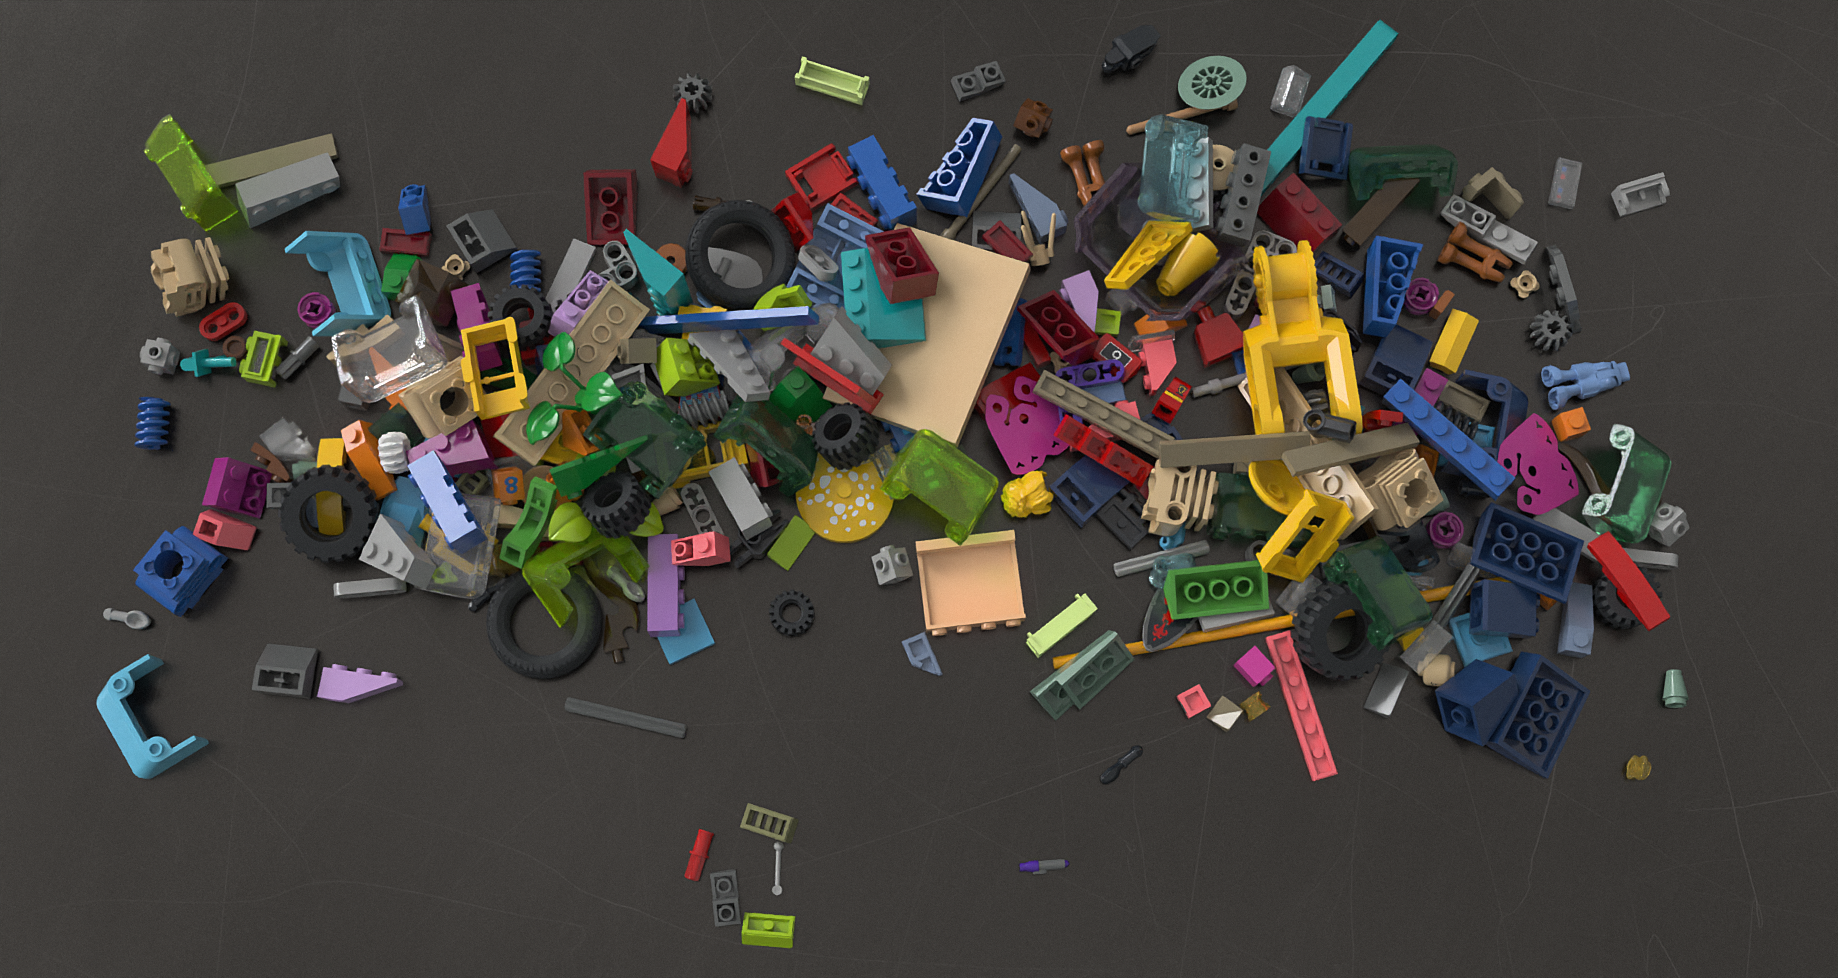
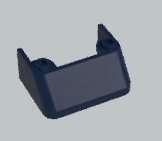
M1465 370L1456 379V384L1485 390L1492 400L1501 402L1494 448H1482L1497 461L1502 442L1526 420L1528 397L1506 378ZM1517 453L1518 464H1519L1520 453ZM1508 458L1504 459V466L1507 469L1512 467V462ZM1449 460L1441 467L1440 472L1467 477Z

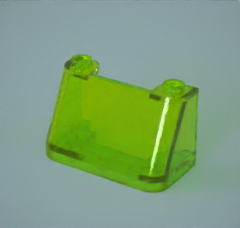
M921 429L898 452L880 489L895 499H903L909 493L916 496L949 520L945 527V533L952 541L961 546L969 537L994 496L999 482L993 474L931 430Z

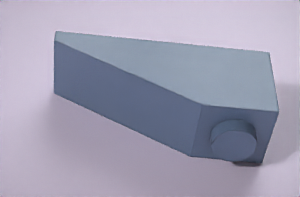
M1016 174L1009 175L1008 184L1022 211L1026 212L1029 224L1039 244L1049 240L1050 222L1053 213L1056 214L1054 238L1066 233L1068 218L1063 210L1060 211L1057 204Z
M1572 582L1567 602L1563 604L1557 654L1584 658L1591 654L1594 632L1592 585Z

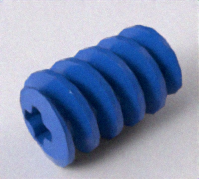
M519 250L511 254L510 260L513 263H511L510 269L513 272H511L510 278L513 281L510 283V287L517 284L518 288H521L522 284L531 289L534 285L541 283L540 279L534 278V276L541 274V270L534 268L541 265L540 260L534 259V257L541 256L540 251ZM534 287L539 293L541 292L540 288Z
M140 397L139 400L142 403L138 404V409L143 412L137 414V418L141 422H138L136 427L141 431L135 434L136 438L140 440L135 442V447L147 450L161 449L160 445L168 444V441L161 439V436L169 434L168 431L162 429V426L169 425V422L163 420L162 417L170 415V412L163 410V407L171 406V403L161 398Z

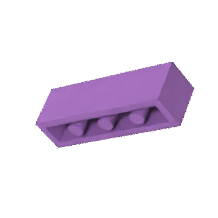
M659 534L648 537L647 631L650 637L680 636V628H685L684 613H680V604L685 603L684 589H680V580H685V568L680 565H672L671 540L680 539L678 534Z

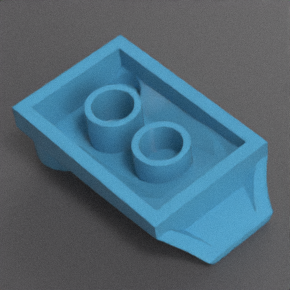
M398 476L395 480L397 490L384 497L379 516L383 514L403 523L407 533L412 535L418 547L422 548L427 532L418 528L427 513L432 516V510L427 508L421 500L422 492L420 488H415L409 478Z

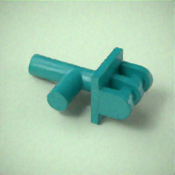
M203 349L192 352V357L183 359L180 366L184 371H194L195 377L212 373L211 367L236 366V358L227 357L226 355L210 358L209 350Z

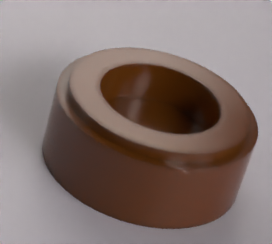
M231 336L223 343V353L227 357H235L236 361L243 360L248 354L246 341L240 336Z

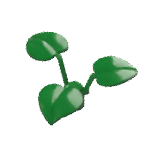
M561 332L548 344L543 353V365L551 372L556 371L560 367V370L581 389L575 395L577 405L554 404L552 406L548 401H543L536 405L528 417L526 427L527 437L532 445L548 438L556 430L560 420L559 412L556 410H576L579 413L585 410L592 415H597L604 407L623 396L613 378L606 372L595 374L585 387L565 368L564 364L571 362L575 355L574 340L566 332Z

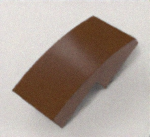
M256 442L253 444L250 451L257 455L255 460L268 466L266 470L273 475L272 480L277 483H291L294 481L292 473L280 459Z

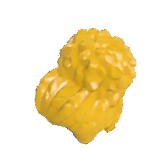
M1031 471L1022 478L1010 481L1004 486L1001 501L1004 503V509L1012 517H1027L1030 513L1037 515L1051 511L1053 494L1048 492L1045 486L1044 477L1048 476L1046 472Z

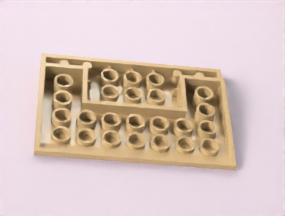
M897 223L894 230L908 228L909 226ZM910 227L939 272L936 295L923 298L926 341L879 349L892 366L877 388L884 396L871 415L868 414V416L933 441L938 440L958 448L1030 273V264ZM827 387L823 396L824 400L841 405L849 402L851 405L853 404Z

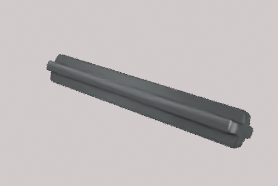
M568 697L565 702V710L679 738H684L687 730L685 724Z

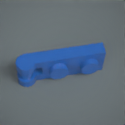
M1023 298L1018 299L995 355L994 363L996 366H1004L1006 363H1010L1011 366L1021 365L1025 318L1017 311V307L1027 302ZM1008 348H1012V352L1010 354H1007Z

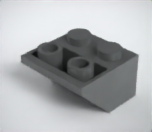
M493 209L467 213L447 225V228L475 273L480 272L517 250V247Z
M974 211L972 246L996 253L982 239V235L999 220L1021 241V213Z
M267 644L256 664L252 690L261 694L310 699L318 649Z

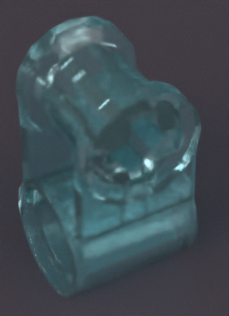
M1182 553L1179 555L1157 557L1154 560L1153 570L1149 576L1151 584L1158 588H1164L1168 570L1197 567L1193 554Z

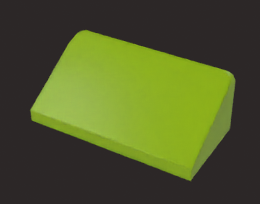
M795 515L767 553L768 558L789 571L815 532L805 521Z
M745 912L741 934L742 944L792 948L795 916Z

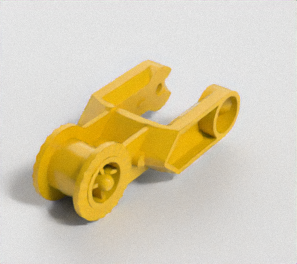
M1307 240L1299 241L1297 253L1267 256L1263 246H1256L1253 253V283L1256 288L1257 302L1262 316L1259 317L1260 325L1243 331L1244 363L1256 435L1284 433L1283 416L1278 400L1274 368L1324 362L1330 400V415L1356 421L1355 435L1361 434L1362 414L1349 334L1341 318L1323 316L1322 308H1318L1315 260L1309 242Z

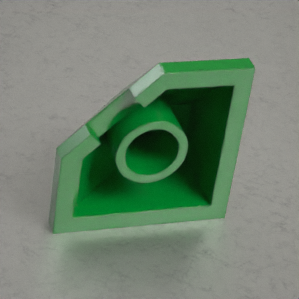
M393 254L385 267L381 292L388 300H396L416 259L421 260L418 255Z
M799 366L780 381L769 396V400L773 405L778 407L780 422L816 423L822 414L825 415L827 410L832 408L830 402L823 399L824 394L815 382Z

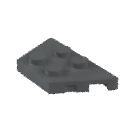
M1556 244L1546 247L1551 263L1549 266L1550 279L1553 285L1557 284L1558 286L1556 288L1558 305L1565 309L1568 322L1572 324L1571 332L1573 334L1581 332L1577 298L1564 256L1559 248L1556 247Z

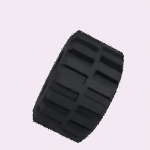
M516 284L511 285V290L507 288L502 289L503 294L499 295L497 293L494 296L496 302H491L489 305L492 310L488 312L489 323L506 319L517 309L530 308L534 310L532 321L525 327L516 328L519 350L526 351V347L533 350L536 349L535 344H544L543 338H549L551 335L548 331L553 312L543 294L539 293L534 287L529 289L524 284H522L521 288H518ZM508 339L500 340L502 344L509 346Z
M846 402L843 405H835L833 409L829 408L825 415L822 414L820 416V421L814 425L815 430L812 431L814 448L833 468L836 467L838 470H843L844 468L850 470L853 466H860L863 461L866 462L869 459L870 454H874L876 451L874 448L879 444L877 439L880 437L879 428L861 406L859 407L855 403L851 405L849 402Z
M613 471L608 473L607 476H601L597 482L594 481L591 484L592 487L587 489L585 492L586 496L582 499L583 505L581 507L585 517L600 535L609 539L612 537L617 539L622 535L625 537L631 531H636L637 527L645 522V517L649 516L650 511L648 509L651 508L650 496L634 475L632 476L631 473H624L623 471L616 473Z
M1645 567L1639 568L1658 598H1662V592H1658L1657 589L1661 585L1653 580L1656 576L1653 573L1647 574L1648 569ZM1604 573L1599 576L1600 579L1595 581L1593 585L1596 588L1592 590V593L1595 597L1593 606H1597L1598 609L1594 612L1597 616H1603L1601 621L1605 624L1611 622L1610 627L1617 628L1620 626L1621 629L1634 628L1641 625L1642 623L1633 612L1619 603L1616 597V587Z

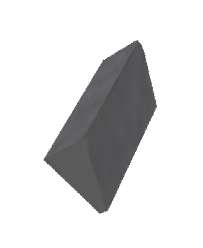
M1383 662L1363 708L1382 717H1390L1409 671Z

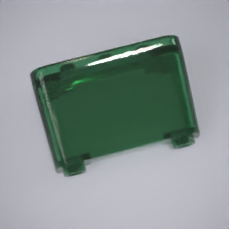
M1434 144L1360 147L1350 152L1348 174L1357 200H1369V193L1376 187L1377 189H1383L1384 179L1429 177L1430 187L1437 186L1441 196H1453L1458 169V161L1455 154Z
M737 394L714 436L722 443L726 442L727 439L737 440L735 444L739 447L747 443L780 470L776 477L780 481L783 480L779 490L787 497L808 486L815 476L818 451L812 443L813 437L769 400L745 402Z
M1613 424L1609 440L1615 449L1621 450L1622 461L1610 495L1603 493L1591 495L1585 503L1582 514L1591 529L1599 535L1609 531L1616 540L1638 543L1643 541L1649 532L1671 468V461L1663 450L1632 428Z

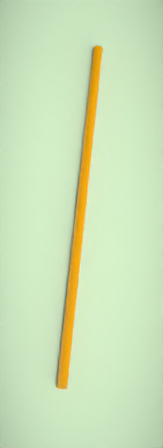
M1501 577L1487 579L1513 583ZM1454 585L1412 592L1410 594L1415 605L1446 599ZM1352 609L1346 610L1338 614L1334 619L1355 616V613ZM1298 613L1252 621L1204 633L1202 630L1184 633L1178 640L1162 650L1294 627L1292 619ZM1143 641L1125 644L1132 656L1149 653L1144 648ZM1078 653L1053 657L1054 668L1059 669Z

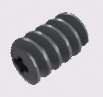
M723 390L720 392L719 399L714 393H711L710 401L705 396H702L701 404H698L695 398H693L690 407L685 401H682V409H679L677 406L680 421L686 433L689 432L690 424L695 430H698L699 422L704 427H708L709 419L716 425L718 417L723 422H727L728 414L731 416L728 400Z

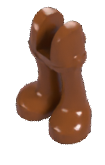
M1102 140L1085 144L1082 147V152L1080 146L1077 145L1067 147L1060 152L1062 160L1072 169L1077 182L1078 198L1081 199L1087 213L1094 211L1092 192L1097 193L1101 209L1109 207L1108 193L1110 189L1104 181L1099 164V157L1104 152ZM1082 153L1093 184H1088L1082 163Z
M1459 221L1447 240L1448 243L1443 247L1437 260L1442 264L1450 262L1460 264L1478 273L1480 278L1499 283L1504 281L1505 276L1492 268L1494 263L1506 269H1510L1513 263L1499 249L1489 248L1467 235V225ZM1454 245L1462 247L1482 257L1484 259L1483 262H1480L1464 254L1463 252L1459 251Z

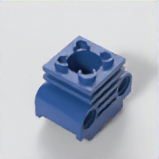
M185 526L179 527L173 534L165 530L133 571L139 574L135 584L173 614L181 617L188 608L192 609L205 590L223 571L221 566L228 557L206 541L193 535V531ZM180 561H184L181 573L177 577L172 578L175 565Z

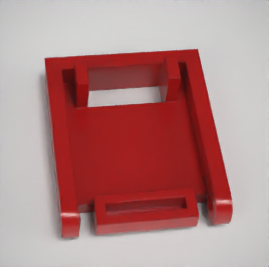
M834 144L824 147L785 171V175L795 191L799 192L809 202L811 212L835 199L840 192L843 194L859 183L856 178H852L853 172L839 151L829 156V154L836 150ZM802 178L806 180L813 191L808 197L797 182Z

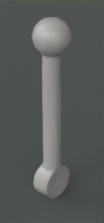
M777 841L774 844V849L776 850L775 886L772 888V892L775 895H780L783 891L780 886L781 850H783L784 844L781 841Z

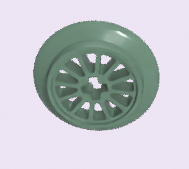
M1225 56L1205 57L1195 61L1184 70L1178 82V91L1183 101L1198 109L1221 108L1233 102L1242 93L1247 80L1246 72L1242 65L1232 58Z

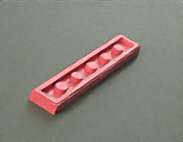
M1290 630L1266 637L1265 640L1312 781L1338 774L1298 653L1293 647L1294 641L1291 638Z

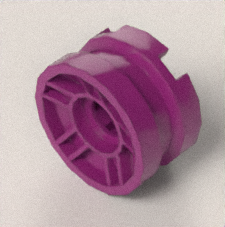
M1422 277L1412 280L1404 297V308L1414 315H1424L1430 312L1438 300V287L1427 278ZM1418 293L1423 294L1424 300L1423 298L1416 297Z
M319 292L306 294L298 303L297 311L299 317L312 329H316L336 313L333 303ZM318 307L319 313L316 315L315 313H313V311L315 308Z
M1449 512L1438 513L1425 527L1434 547L1438 549L1452 547L1460 541L1464 532L1462 521L1458 516ZM1440 527H1446L1448 529V534L1444 536V532L1442 531V529H1440Z

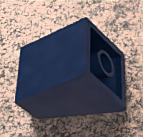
M1483 579L1474 583L1470 588L1469 634L1526 639L1535 637L1540 626L1539 619L1536 618V608L1540 605L1539 593L1509 582Z
M1475 659L1435 690L1445 731L1481 746L1488 742L1519 695L1514 673Z

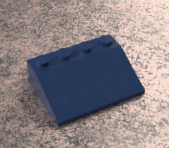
M1490 502L1481 514L1474 534L1470 565L1565 604L1584 540Z
M1521 651L1511 671L1515 674L1519 695L1486 745L1499 754L1548 779L1591 691L1544 656Z

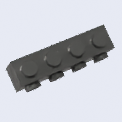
M1245 143L1239 150L1234 151L1231 159V164H1234L1233 171L1229 173L1226 180V186L1229 187L1228 193L1223 196L1220 206L1223 209L1222 217L1218 218L1215 231H1218L1217 240L1245 247L1250 242L1271 151Z

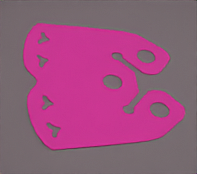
M1024 376L1016 378L1014 394L1020 400L1036 402L1037 407L1021 403L1012 409L1009 426H1006L1004 423L1008 414V401L1004 397L989 395L986 400L985 416L988 428L1013 474H1027L1043 465L1046 455H1058L1069 446V444L1054 436L1055 431L1060 425L1058 406L1032 393L1037 382ZM1024 384L1030 387L1028 395L1024 394L1021 390ZM994 403H999L1002 406L1000 413H996L993 410ZM1021 414L1028 416V423L1023 424L1020 421L1019 417ZM1053 441L1059 443V445H1055V447L1052 448ZM1031 456L1038 457L1037 459H1034L1033 463L1031 462ZM1018 462L1025 465L1024 467L1019 466V468H1016Z
M1533 413L1502 442L1497 462L1515 477L1518 465L1517 453L1521 454L1520 472L1528 485L1540 489L1541 493L1537 494L1536 491L1521 486L1517 491V505L1522 511L1540 515L1577 496L1579 488L1575 472L1569 460L1558 452V442L1555 434L1539 415ZM1536 421H1537L1538 424L1541 425L1543 428H1537V423H1536ZM1547 435L1549 436V440L1551 441L1552 444H1550L1549 442H1546V440H1547ZM1506 458L1512 462L1510 469L1504 466V459ZM1561 463H1563L1564 468H1566L1567 471H1566V470H1562V464H1561ZM1530 466L1536 468L1537 473L1535 476L1529 474L1528 468ZM1570 479L1572 480L1571 485L1573 486V489H1572L1571 486L1568 485L1569 482H1570ZM1526 494L1530 495L1532 499L1530 505L1524 502L1523 498Z

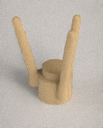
M1022 211L1021 215L1024 225L1021 226L1027 248L1033 253V257L1030 259L1031 266L1050 263L1049 257L1054 256L1053 245L1056 214L1053 213L1051 216L1048 248H1045V244H1034L1026 212Z

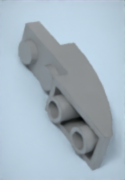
M1453 194L1441 212V215L1454 227H1456L1459 221L1466 224L1467 235L1473 240L1489 248H1497L1503 255L1524 265L1537 248V241L1496 221V215Z

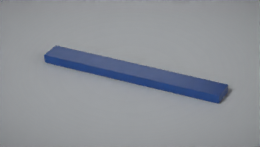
M809 306L648 316L643 318L637 329L645 335L819 325L820 316Z

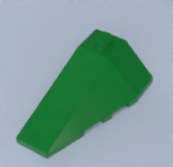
M644 435L549 469L560 496L567 495L569 500L583 495L581 490L587 488L646 442L648 436Z

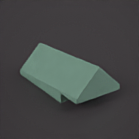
M1108 630L1033 688L1030 693L1056 721L1073 704L1081 709L1134 660V657L1115 631Z

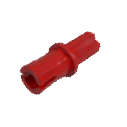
M702 829L698 830L693 850L689 851L691 856L685 872V878L693 881L699 880L705 859L709 858L707 853L714 833Z

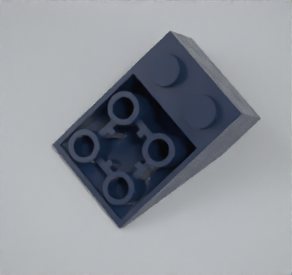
M1396 324L1387 337H1381L1359 384L1383 396L1400 379L1414 389L1433 341Z
M1085 455L1049 487L1048 492L1053 494V499L1082 528L1131 481Z

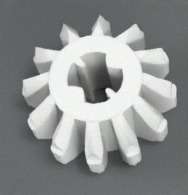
M396 431L382 435L378 441V456L385 472L398 474L403 473V471H409L407 465L410 462L406 451L412 448L407 435Z

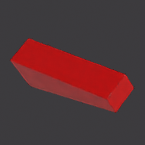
M1025 319L1023 344L1036 370L1049 365L1051 357L1036 330Z

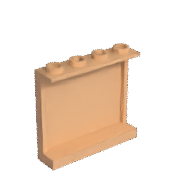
M1014 530L916 541L927 633L932 632V636L946 635L947 630L956 629L957 633H966L972 631V627L981 626L982 630L995 629L997 624L1006 623V627L1020 626L1021 622L1025 621L1026 614H1024Z

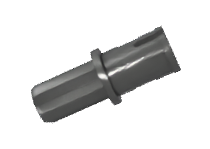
M308 336L295 351H290L291 355L276 368V372L282 378L287 379L301 364L305 365L304 361L320 346Z

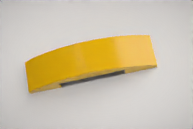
M343 438L321 439L317 468L328 464L331 467H336L337 465L344 466V463H346V447ZM331 491L317 493L316 504L319 532L326 535H339L345 532L346 511H343V496Z

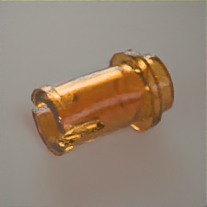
M806 414L798 416L793 430L796 438L807 440L812 436L813 428L810 416Z

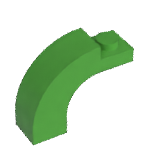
M536 476L531 480L523 512L515 527L503 540L499 559L521 569L529 561L539 546L554 514L558 501L555 499L556 485Z

